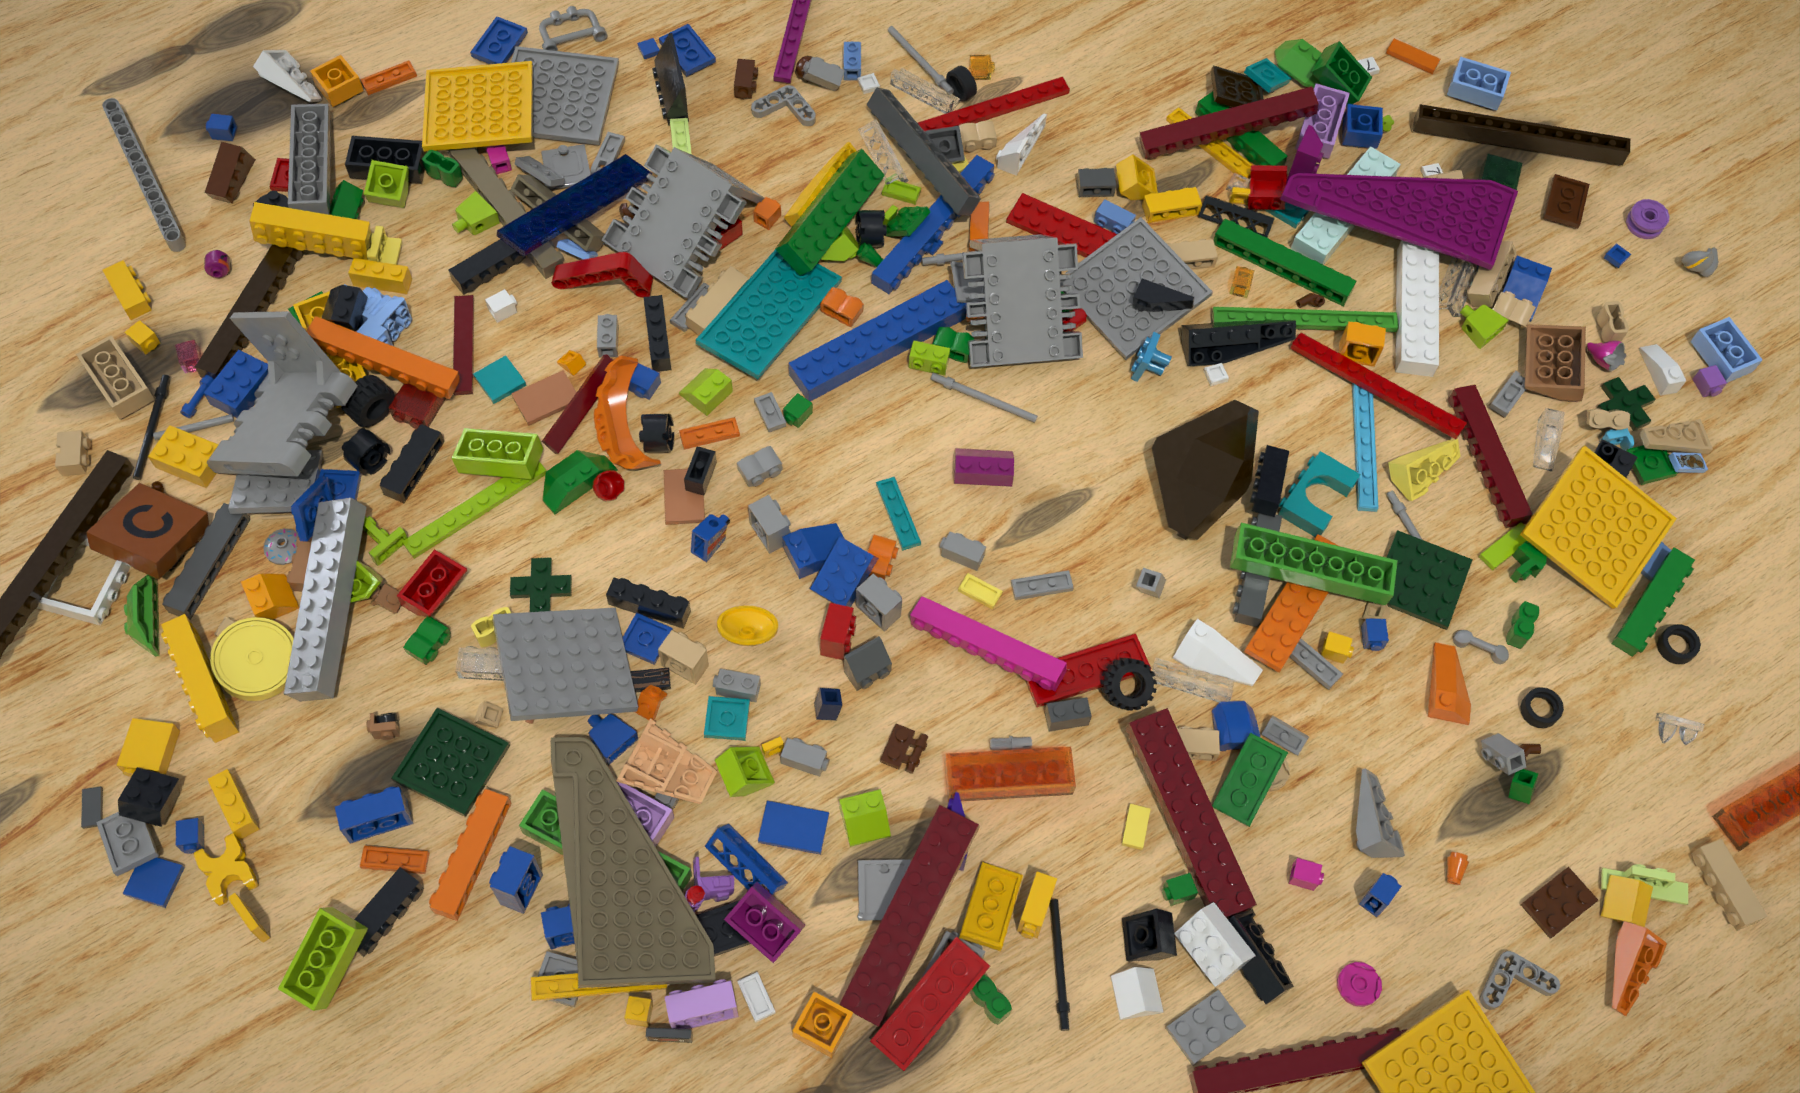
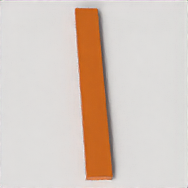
M989 201L979 202L971 214L970 240L989 238ZM969 242V251H978L977 249L970 248ZM966 316V321L971 322V320L984 319V316L969 318Z

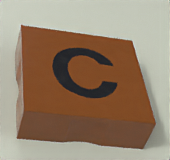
M138 483L86 533L91 550L111 559L127 563L138 571L160 579L178 561L180 556L205 534V530L209 526L208 512Z

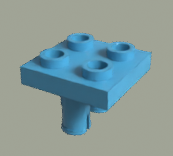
M1153 332L1150 338L1146 337L1143 346L1138 350L1136 355L1138 356L1137 361L1133 363L1131 368L1133 372L1132 380L1138 382L1145 370L1152 371L1161 376L1165 367L1169 365L1172 356L1164 354L1156 348L1160 334Z

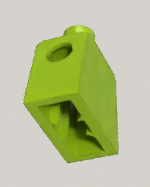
M475 191L456 208L458 220L452 226L457 233L467 229L472 235H477L498 225L500 222L497 212Z
M1466 305L1460 311V314L1466 318L1462 325V330L1479 349L1483 348L1501 333L1509 321L1486 305H1481L1476 310Z

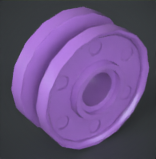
M1643 199L1636 202L1627 215L1626 224L1630 232L1638 238L1654 239L1664 230L1670 216L1663 204L1655 200Z

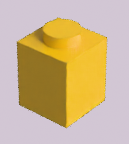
M140 320L125 331L130 342L145 355L160 344L156 334Z
M1329 631L1324 639L1320 655L1326 659L1344 664L1347 657L1351 658L1354 647L1351 646L1353 638Z
M629 996L624 1017L626 1023L649 1027L653 1009L651 999Z

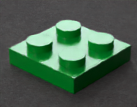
M927 206L901 208L897 216L888 222L886 236H910L930 214L929 208Z
M1644 445L1626 450L1637 456L1632 469L1641 485L1675 477L1679 473L1675 472L1667 450L1646 449Z

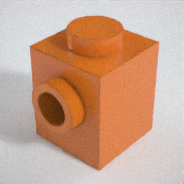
M765 197L762 202H758L753 211L754 222L770 230L781 217V205L776 200Z

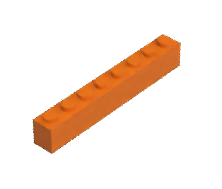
M315 316L306 331L317 345L329 355L342 357L349 363L355 362L367 370L373 369L385 377L391 376L398 379L401 383H409L416 386L419 390H427L440 398L450 399L460 382L459 372L317 316Z

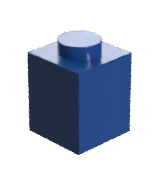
M211 114L209 121L206 122V130L209 132L211 139L233 141L237 125L233 116Z
M1365 619L1361 626L1363 648L1372 651L1384 649L1389 641L1386 619Z
M199 818L176 821V847L186 854H192L201 848L204 849V824Z

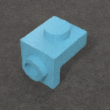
M1628 428L1622 430L1611 429L1605 432L1602 438L1613 445H1620L1625 451L1634 446V438L1630 435Z

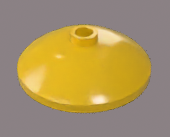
M736 606L727 609L718 617L717 630L723 638L731 643L741 646H756L766 643L777 634L778 620L766 609L756 606Z

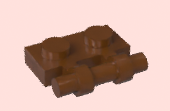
M895 724L881 756L880 763L898 770L902 763L907 764L905 771L913 774L915 767L919 766V758L922 751H925L927 747L928 735L921 733L919 739L916 740L913 739L915 735L914 730ZM909 746L915 748L912 756L906 755Z

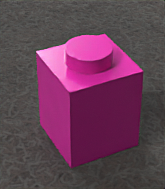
M505 145L486 147L491 166L496 174L512 171Z
M1297 858L1292 865L1289 884L1314 891L1323 882L1324 873L1321 872L1322 865Z

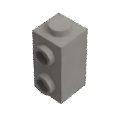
M812 57L809 61H806L802 69L804 71V79L832 91H836L840 86L845 71L840 69L838 65L824 62L819 57Z
M598 315L597 351L599 358L605 354L609 357H618L619 325L617 315Z
M949 532L947 538L943 537L939 547L942 549V557L975 571H978L986 552V546L981 542L972 541L960 533Z
M720 669L719 674L714 676L713 687H715L716 695L750 699L751 702H757L761 686L760 676Z
M1498 733L1481 740V754L1483 758L1507 775L1526 768L1524 750Z
M787 738L780 756L781 764L819 777L822 770H827L830 759H827V751L823 747L807 745L798 738Z

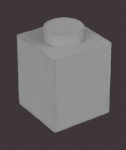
M1143 568L1136 587L1141 593L1160 598L1166 579L1162 573Z

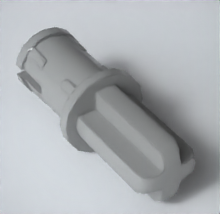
M1009 736V738H992L990 740L991 750H1009L1013 752V750L1032 749L1030 747L1032 746L1031 737L1017 738Z

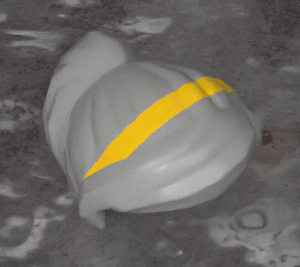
M1715 247L1708 248L1707 252H1689L1681 260L1687 269L1700 272L1704 277L1711 276L1717 269L1719 262Z

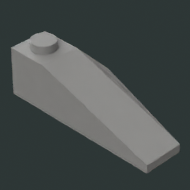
M1365 768L1362 770L1356 827L1357 847L1371 858L1403 857L1405 854L1399 832L1397 830L1394 831L1390 820L1393 819V816L1383 804L1386 798L1378 777Z

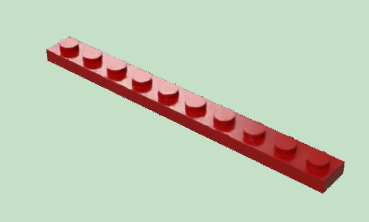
M1062 76L918 122V124L924 131L954 127L965 123L976 124L1067 95L1070 92V88Z
M1300 333L1291 344L1290 349L1454 439L1458 438L1467 422L1303 333Z

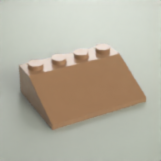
M1527 324L1525 389L1562 401L1582 402L1585 390L1586 327Z

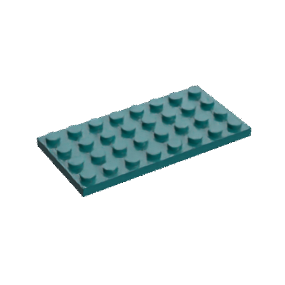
M775 249L696 338V344L759 380L820 308L821 301L830 289L838 287L842 282V277L818 263L811 271L799 276Z

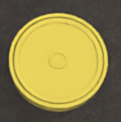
M252 617L231 624L220 633L211 650V668L217 682L228 694L241 700L261 701L278 695L285 689L294 638L284 626L267 618Z

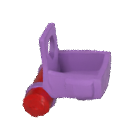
M699 857L694 858V886L690 887L684 896L695 913L703 901L714 899L715 902L728 900L729 896L734 893V875L700 877Z

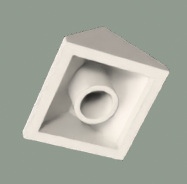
M1134 967L1111 976L1120 1020L1164 1012L1154 969Z

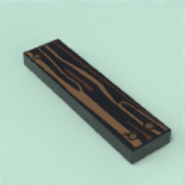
M669 668L630 671L635 693L642 692L649 685L657 686L661 690L671 689Z

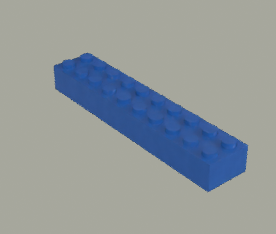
M945 280L789 362V376L805 398L811 402L912 348L913 341L923 342L937 334L939 327H951L966 319V303L957 302L955 289L948 280Z

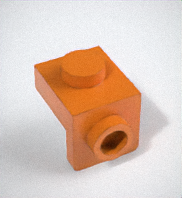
M649 685L640 693L637 702L638 709L635 713L647 720H650V718L654 720L661 702L667 697V693L657 686Z

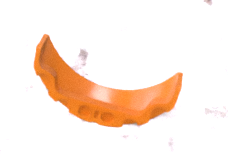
M619 356L607 365L605 369L607 373L603 383L597 389L598 405L594 409L597 439L602 450L609 455V460L623 468L639 469L661 464L660 460L649 458L643 454L634 443L630 434L626 415V401L629 384L638 364V359Z

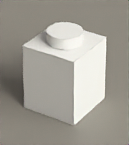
M505 289L485 299L487 308L497 323L517 313L515 307L517 304L516 299L512 294L509 295Z

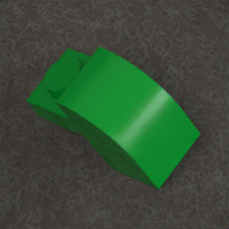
M1528 541L1524 542L1512 555L1521 566L1515 570L1510 578L1515 583L1521 579L1525 581L1531 575L1536 578L1546 565L1547 556Z

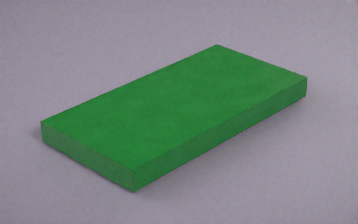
M1250 733L1212 807L1250 827L1288 752Z

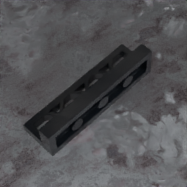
M1209 195L1205 196L1199 213V217L1220 224L1223 222L1220 213L1225 211L1232 213L1234 219L1231 221H1236L1238 225L1237 219L1243 216L1248 217L1251 225L1245 228L1253 227V232L1267 238L1275 220L1273 217ZM1207 204L1214 206L1217 212L1212 216L1203 214ZM1260 222L1268 224L1265 235L1258 233L1254 225Z

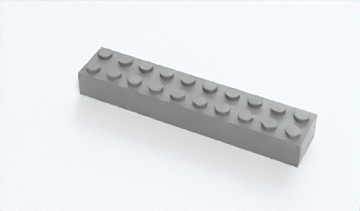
M353 498L324 501L318 504L284 695L300 702L334 698L356 562L366 513V506Z

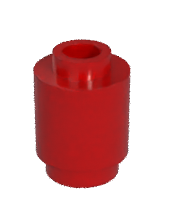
M1082 308L1069 311L1075 312V316L1062 318V324L1076 323V328L1063 329L1064 332L1074 331L1086 323L1087 314Z

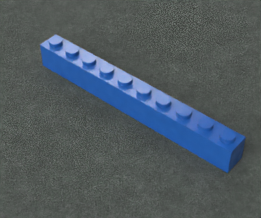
M976 155L960 174L977 194H981L987 182L990 183L994 178V164ZM942 195L929 208L930 214L910 236H904L872 272L871 284L887 294L896 290L900 286L904 277L907 278L912 268L921 262L924 254L930 252L935 240L939 241L945 230H949L954 220L960 217L943 200L944 197Z

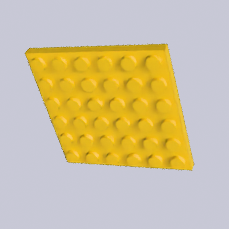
M532 61L426 70L422 137L424 152L429 150L438 151L532 142Z
M1584 445L1574 456L1520 535L1608 606L1615 609L1677 518Z
M1464 990L1362 1062L1381 1093H1536L1469 990Z

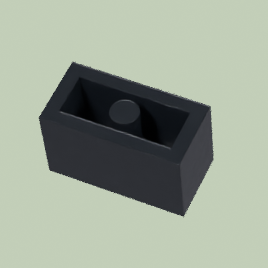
M696 447L684 478L686 491L705 495L717 464L716 451Z

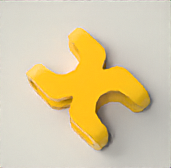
M234 833L224 838L226 850L218 858H210L209 854L204 852L202 848L193 853L198 868L208 877L206 880L208 891L214 902L219 906L227 903L226 890L233 881H243L249 890L259 886L253 869L244 862L246 853Z

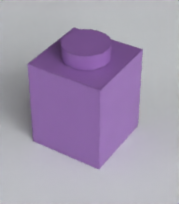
M1717 365L1700 369L1692 379L1702 397L1719 395L1727 384Z

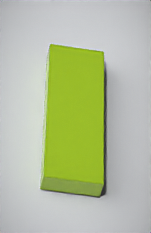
M1519 523L1482 552L1479 558L1492 571L1510 558L1519 546L1527 541L1520 535L1525 526Z

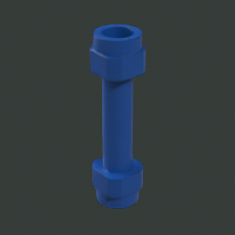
M205 375L200 380L201 386L188 404L185 403L180 411L183 416L187 418L194 416L196 413L195 407L214 378Z

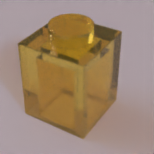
M970 55L969 71L975 80H991V73L995 72V63L991 62V55Z
M1236 266L1229 294L1247 298L1255 270Z

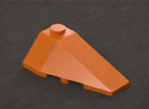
M1435 642L1428 717L1469 725L1471 703L1456 647Z
M1624 921L1618 931L1616 940L1612 1008L1620 1014L1627 1016L1639 997L1638 989L1641 984H1647L1649 981L1648 973L1652 968L1656 969L1658 967L1667 943L1648 928Z

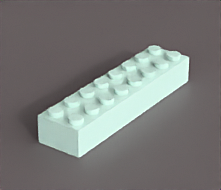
M1370 146L1347 175L1396 177L1401 164ZM1315 212L1295 236L1291 250L1324 265L1356 225Z

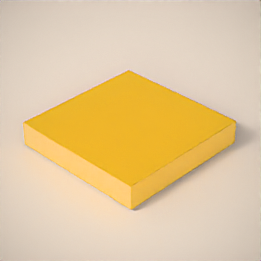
M236 893L230 895L228 900L249 930L261 942L270 939V936L248 905Z

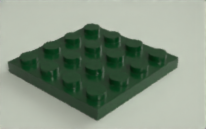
M1397 530L1386 557L1398 560L1394 596L1387 605L1392 609L1447 630L1473 559Z
M436 708L391 779L466 817L507 752L510 744Z

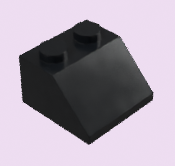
M347 285L337 286L330 290L322 319L357 332L368 297L361 288Z
M1153 909L1122 918L1126 961H1155L1177 956L1171 912Z

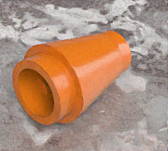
M1451 852L1450 856L1447 857L1448 883L1460 885L1469 864L1467 855Z

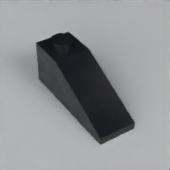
M1142 278L1133 296V306L1139 310L1150 312L1192 309L1194 297Z

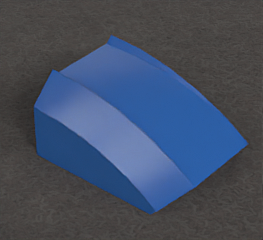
M1245 701L1220 702L1212 710L1214 730L1219 731L1220 751L1242 749L1250 733L1260 737L1254 711Z

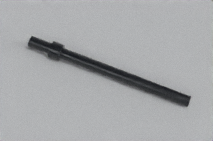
M162 375L159 387L156 388L154 394L156 397L133 474V478L136 480H141L163 400L167 398V387L170 380L168 375Z
M1058 899L1050 900L1058 992V1003L1056 1006L1057 1013L1060 1016L1061 1031H1069L1068 1013H1070V1003L1067 1002L1059 902Z

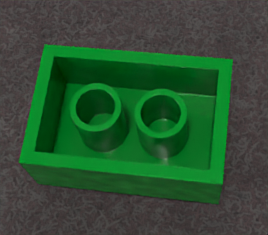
M1340 41L1323 50L1311 71L1323 86L1350 93L1347 104L1359 102L1372 79V76Z

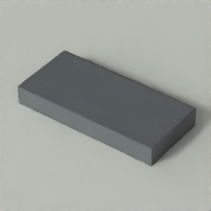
M100 786L82 789L81 827L83 829L98 827L96 822L103 819V788Z

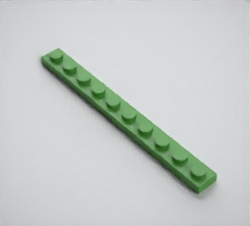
M1213 307L1212 309L1213 323L1295 320L1296 329L1345 330L1348 321L1386 328V332H1397L1399 328L1397 312Z

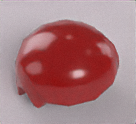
M615 470L601 472L593 481V491L599 499L612 501L617 499L618 495L624 491V480L621 474Z

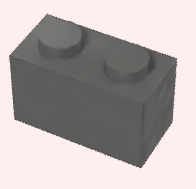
M1114 168L1078 169L1076 180L1078 197H1114L1116 189Z
M1087 697L1047 703L1044 712L1049 732L1088 726L1092 717Z

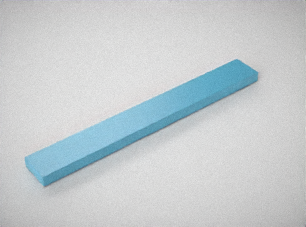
M1352 383L1356 472L1361 474L1356 482L1357 510L1377 512L1379 508L1373 394Z

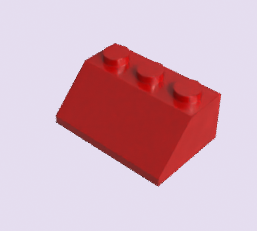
M434 549L397 594V598L402 607L417 616L431 617L467 572V568Z

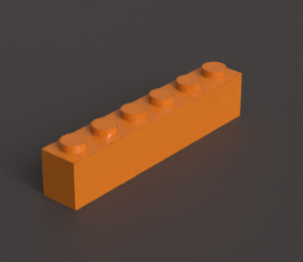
M484 789L482 795L480 794L477 797L474 813L468 816L466 822L467 828L458 838V847L455 853L453 852L449 857V866L446 872H443L440 876L438 890L431 895L429 905L433 913L458 921L512 804L508 796Z

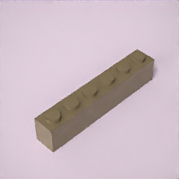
M517 175L510 189L513 193L586 252L600 251L604 243L602 238L605 235L602 231L532 175Z

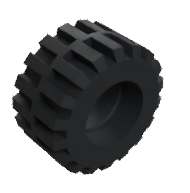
M366 375L355 382L358 385L345 406L341 408L358 426L367 428L381 422L389 414L395 404L394 399L396 397L393 390L379 377Z
M1120 658V660L1112 661V665L1108 664L1106 667L1108 670L1107 672L1103 671L1102 676L1105 677L1104 680H1100V684L1104 685V688H1101L1102 693L1106 694L1104 698L1110 701L1112 706L1128 711H1133V709L1140 710L1141 706L1146 707L1148 705V700H1153L1154 697L1151 695L1152 692L1156 693L1157 689L1154 688V684H1157V680L1153 679L1155 673L1150 671L1151 667L1144 664L1141 660ZM1132 672L1137 679V687L1131 695L1125 696L1121 692L1120 681L1126 673Z

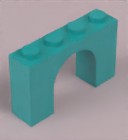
M1321 451L1316 457L1312 456L1307 463L1309 468L1307 471L1302 470L1298 477L1300 481L1298 484L1293 483L1288 491L1290 496L1282 499L1279 504L1281 510L1278 514L1283 519L1314 537L1317 534L1320 536L1323 534L1333 516L1314 506L1308 500L1306 488L1321 484L1347 497L1361 475Z

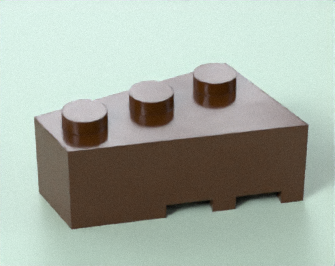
M221 142L204 193L212 199L233 203L256 159L241 146Z

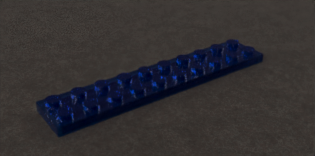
M625 154L498 229L496 236L522 256H526L629 193L631 187L637 188L649 180L647 175L648 173L652 175V172Z

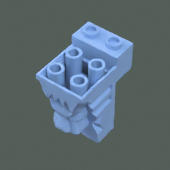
M366 287L362 291L368 298L357 332L393 346L392 342L397 340L399 334L412 321L405 298L397 296L391 298L389 295H383L376 288Z

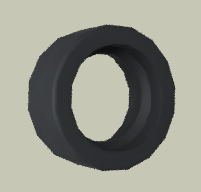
M957 66L947 73V83L954 89L952 94L958 100L966 101L977 93L975 79L966 67Z
M1674 624L1659 636L1657 646L1662 657L1668 662L1685 664L1698 654L1701 643L1699 636L1690 627ZM1677 635L1682 637L1688 643L1690 651L1687 654L1676 652L1669 644V636Z
M1543 687L1532 689L1523 698L1520 705L1524 720L1536 728L1553 726L1560 719L1564 711L1560 696L1553 690ZM1534 698H1542L1551 705L1553 715L1550 718L1540 717L1533 711L1531 701Z

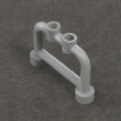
M575 6L568 7L567 13L560 14L556 10L552 11L550 17L544 19L539 25V31L544 41L542 45L544 50L557 51L556 44L593 35L597 42L604 41L608 36L605 28L599 25L593 11L589 9L577 10ZM581 16H588L593 26L554 38H550L546 30L548 25L554 24L558 26L563 21H576Z

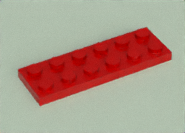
M1024 193L1021 194L1006 219V223L1033 235L1043 234L1057 237L1058 244L1075 243L1077 244V254L1085 258L1117 235Z
M1135 633L1059 657L1058 659L1067 663V669L1056 691L1046 690L1038 683L1026 680L1036 707L1038 708L1047 705V703H1054L1104 687V685L1100 684V680H1104L1105 677L1102 676L1103 671L1107 672L1108 669L1106 667L1108 664L1112 665L1114 660L1131 658L1141 660L1144 664L1150 666L1137 634ZM1128 672L1122 677L1121 681L1133 678L1135 675L1132 672Z
M955 937L870 1042L900 1069L905 1071L991 966L958 937Z

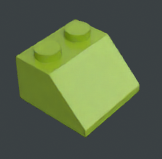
M372 160L364 190V196L368 202L405 208L408 195V166Z
M705 368L679 392V395L708 416L733 392L732 380L718 369Z
M730 747L715 759L730 797L747 796L775 783L760 747Z
M881 789L839 799V809L850 847L891 837Z

